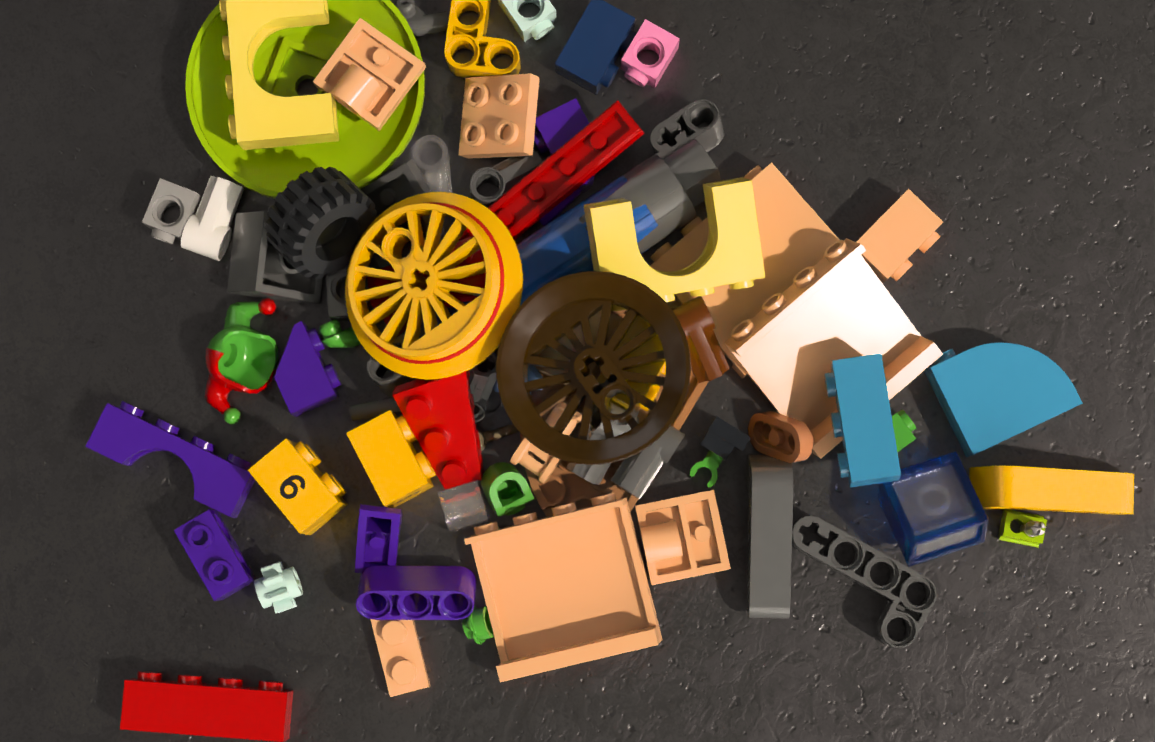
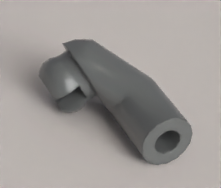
M397 0L394 5L405 17L414 35L423 36L447 31L449 21L447 11L425 14L415 5L414 0Z

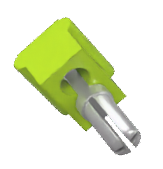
M1004 509L998 540L1039 548V545L1043 544L1047 520L1044 519V516ZM1013 520L1021 525L1020 531L1016 533L1010 528V523Z

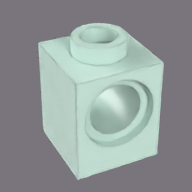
M498 0L499 6L524 42L531 37L535 40L544 37L554 28L553 23L557 21L556 9L549 0ZM526 3H533L540 8L539 13L531 18L523 17L518 11Z

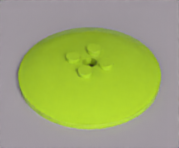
M327 0L329 24L286 28L274 32L259 46L254 58L253 72L257 85L266 92L281 97L299 96L297 88L300 82L305 79L316 78L359 18L366 21L421 61L422 56L407 20L390 0ZM219 4L208 15L199 29L191 48L186 70L185 91L190 120L197 137L212 160L227 175L249 190L275 199L279 192H283L287 188L286 185L291 180L295 181L299 178L300 174L306 171L311 173L314 168L323 167L324 169L328 167L336 168L361 189L384 174L396 162L412 139L423 108L425 96L424 71L380 131L336 101L339 141L243 150L237 143V139H231L228 117L235 113L234 100H229L227 97L225 77L232 74L230 60H225L223 54L222 37L228 36L227 21H222ZM318 89V92H317L316 94H325V93H324L323 91H321L320 89Z

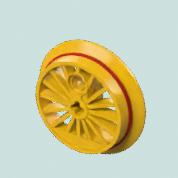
M449 192L417 194L395 203L382 212L370 224L356 244L350 258L345 281V300L348 317L352 329L364 349L389 370L400 375L424 380H437L458 375L474 368L488 358L499 347L506 326L520 306L523 291L522 263L518 248L510 231L496 214L486 206L466 196ZM431 215L425 239L423 237L420 216ZM445 216L455 218V221L440 242ZM408 221L409 230L398 228L399 225ZM466 228H468L474 237L452 252ZM411 241L410 253L402 258L403 246ZM481 249L484 261L455 268ZM374 252L387 260L395 272L368 267ZM421 273H424V274H426V275H428V276H430V277H428L427 280H426L425 277L423 276V274H421ZM486 273L485 288L452 282ZM366 276L397 281L365 290ZM450 291L478 297L465 305L452 296ZM393 295L369 313L366 301ZM443 301H446L458 311L451 315ZM396 310L381 333L376 324ZM436 313H437V315L439 316L440 320L442 321V323H440L438 326H437ZM408 320L403 345L400 348L393 344V341ZM423 321L425 335L419 339V334Z

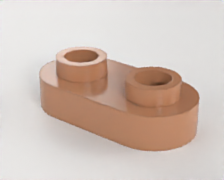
M774 411L756 413L749 421L748 434L751 437L750 442L758 452L788 463L804 461L811 455L814 444L813 435L802 421Z

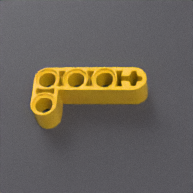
M491 0L451 1L444 52L447 65L455 76L471 78L514 75L520 72L521 64L517 47L511 41L486 37ZM472 10L480 15L476 23L472 25H465L458 21L460 15L465 11ZM466 48L474 53L473 58L465 64H460L453 60L454 54L460 49ZM499 54H507L513 58L512 64L505 69L494 67L492 61Z
M1023 466L970 467L968 508L1134 515V474Z

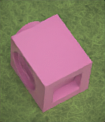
M645 19L621 59V69L625 71L624 76L640 87H645L648 84L655 88L677 52L680 38ZM643 50H652L657 53L659 60L655 64L645 65L638 60L637 56Z

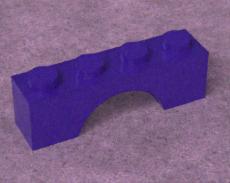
M122 401L119 407L109 403L106 404L85 447L127 466H131L146 454L156 451H170L180 457L191 471L194 481V500L229 517H238L255 482L254 477L248 471L251 465L250 462L229 453L227 459H224L212 453L215 445L197 436H193L191 442L177 436L180 428L158 418L154 425L141 418L144 413L143 410Z

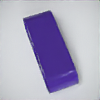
M371 566L360 575L356 608L362 616L374 620L464 619L470 616L474 610L476 577L471 570L461 566Z

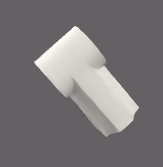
M210 175L195 215L192 214L184 227L181 237V248L220 261L225 255L231 239L232 229L230 225L244 188L229 180Z

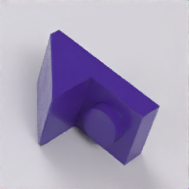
M360 504L355 573H362L371 566L397 565L399 534L403 516L401 509Z

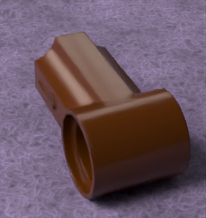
M698 296L672 308L685 332L689 345L691 370L697 382L712 381L722 376L730 367L713 331L716 327L703 298Z

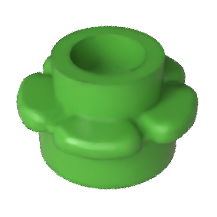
M474 605V610L470 616L462 619L463 629L468 639L473 638L477 644H482L486 639L494 638L487 606L477 608Z

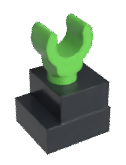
M716 416L700 443L709 452L703 461L693 465L690 470V476L693 477L699 468L706 467L711 471V479L708 481L707 487H712L717 481V468L723 459L727 460L734 447L743 451L751 437Z

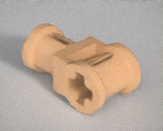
M562 401L555 406L545 422L554 427L568 404ZM576 411L563 434L568 436L571 434L576 425L581 423L582 414ZM524 438L513 454L510 463L513 465L519 463L539 477L538 482L544 485L561 459L541 451ZM533 453L535 456L543 460L545 463L541 464L528 454Z

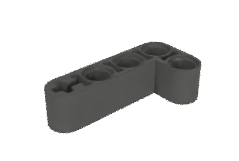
M748 454L747 614L748 618L789 619L791 602L792 463L765 454Z
M805 516L795 520L792 524V546L888 600L876 624V634L879 640L885 645L894 648H905L911 645L935 604L937 589L934 583L926 576L818 517ZM813 524L815 526L813 533L823 540L828 539L829 533L834 535V538L825 547L824 556L819 554V551L824 546L818 542L809 541L806 545L802 543L804 536L799 532L800 527L806 528ZM842 542L848 543L854 550L853 561L846 566L840 565L834 558L835 548ZM877 562L884 563L890 572L888 581L881 586L876 585L870 577V570ZM913 582L920 583L925 589V598L918 605H912L906 597V590ZM894 618L902 619L906 625V633L898 641H893L887 634V625Z

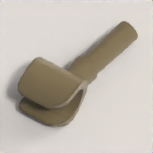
M509 424L485 432L478 430L481 452L486 448L487 443L517 433L518 429L514 424Z

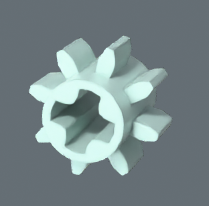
M282 562L262 567L263 577L254 580L256 593L262 607L265 609L273 606L275 613L297 607L294 598L303 595V590L295 568L292 566L284 569Z

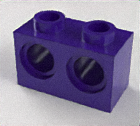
M208 509L174 530L214 601L226 599L257 579L218 511Z

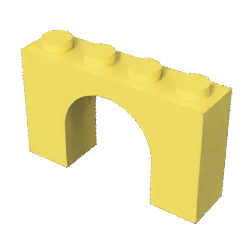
M219 0L222 21H227L228 36L222 37V47L225 60H230L232 75H226L225 77L227 97L229 100H234L235 114L228 117L231 139H237V143L243 150L339 141L336 101L331 93L293 97L276 96L266 92L257 85L253 72L254 58L259 46L274 32L286 28L329 24L328 1Z
M740 177L703 184L709 225L708 241L702 254L695 262L677 271L667 272L653 269L643 259L637 244L631 201L620 198L585 204L584 212L593 270L612 272L635 279L656 292L665 302L675 300L674 294L690 291V296L694 297L713 294L715 292L714 287L729 284L730 289H743L754 286L753 280L765 278L752 180ZM613 305L612 311L627 310L616 305Z

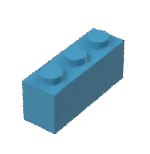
M882 354L832 360L831 373H825V384L828 398H836L838 410L836 413H831L834 438L842 437L844 453H837L840 477H848L850 488L899 481L901 470Z

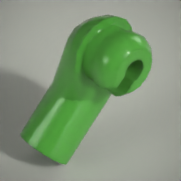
M335 319L319 327V332L324 338L321 341L329 348H353L361 344L352 326L341 330L339 322Z

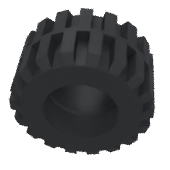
M323 167L314 168L311 173L306 171L300 174L297 180H291L286 185L287 188L283 192L278 193L275 198V204L270 206L267 213L270 218L265 221V229L268 231L266 236L271 245L298 272L307 278L312 276L314 279H319L325 274L329 277L336 274L341 268L344 270L348 267L360 237L378 215L374 209L375 204L343 172L333 167H328L327 169Z

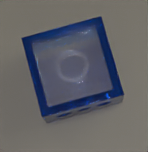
M957 452L900 469L901 477L899 481L879 483L878 500L908 567L985 542L989 519Z

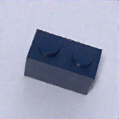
M591 0L556 60L555 72L595 95L598 94L602 86L608 88L619 69L618 66L614 65L621 52L626 53L637 32L633 31L635 29V17L603 0Z

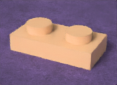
M370 619L390 697L430 687L414 620Z

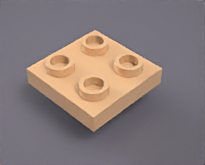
M359 18L316 76L313 84L324 93H331L335 101L380 131L423 73L426 65L376 28Z
M528 73L465 78L458 155L467 159L533 156L539 77Z
M714 490L635 506L651 585L731 569Z

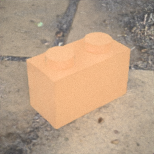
M908 189L857 241L866 250L861 256L882 284L890 276L897 282L913 265L908 258L917 249L925 253L941 237L935 230L943 221Z

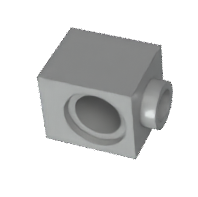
M160 178L142 223L152 229L151 237L173 245L175 239L181 241L184 227L190 216L196 214L202 197L195 191ZM170 206H179L181 210L179 218L173 223H164L163 215L165 210Z

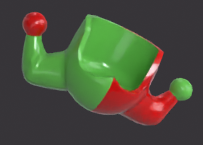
M264 298L260 302H237L231 304L227 310L224 329L215 334L206 349V366L210 374L206 385L205 398L208 404L224 415L225 422L231 425L240 420L241 413L229 404L228 396L230 391L257 394L264 390L271 382L277 368L278 347L275 340L269 335L250 327V320L258 313L271 315L275 312L276 304L270 298Z

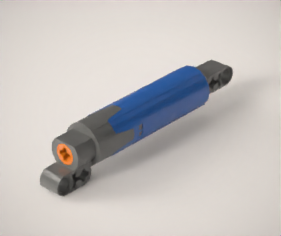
M706 99L696 100L659 123L653 129L650 137L654 155L516 244L523 271V291L520 305L535 291L551 281L574 273L594 271L584 212L585 204L620 198L631 201L637 244L641 254L697 217L694 207L705 201L703 184L721 181L719 171L707 153L715 148L724 137L720 113L712 101ZM702 122H712L706 127H697ZM465 301L463 303L467 305L471 301ZM454 307L447 308L451 315L458 311ZM436 313L437 326H438L440 323H442V321L440 320L439 316H438L437 313ZM421 326L419 339L425 335L423 326ZM405 333L397 337L393 344L402 348ZM370 356L367 362V372L370 378L387 396L393 397L392 394L395 386L416 380V378L400 375L396 372L388 378H383L388 368L381 365L372 356Z

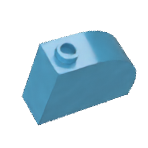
M989 343L973 347L957 355L952 348L943 352V355L933 362L934 366L924 371L966 457L973 456L1083 404L1069 377L1054 361L1039 351L1019 344Z

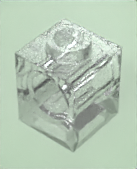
M477 480L438 492L450 532L491 521L480 483Z

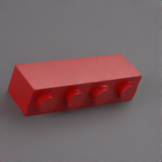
M138 671L137 678L124 680L120 730L284 742L289 739L293 690H284L283 682L260 680L258 687L242 686L243 679L219 677L218 684L202 683L203 676L178 674L177 681L162 680V673Z

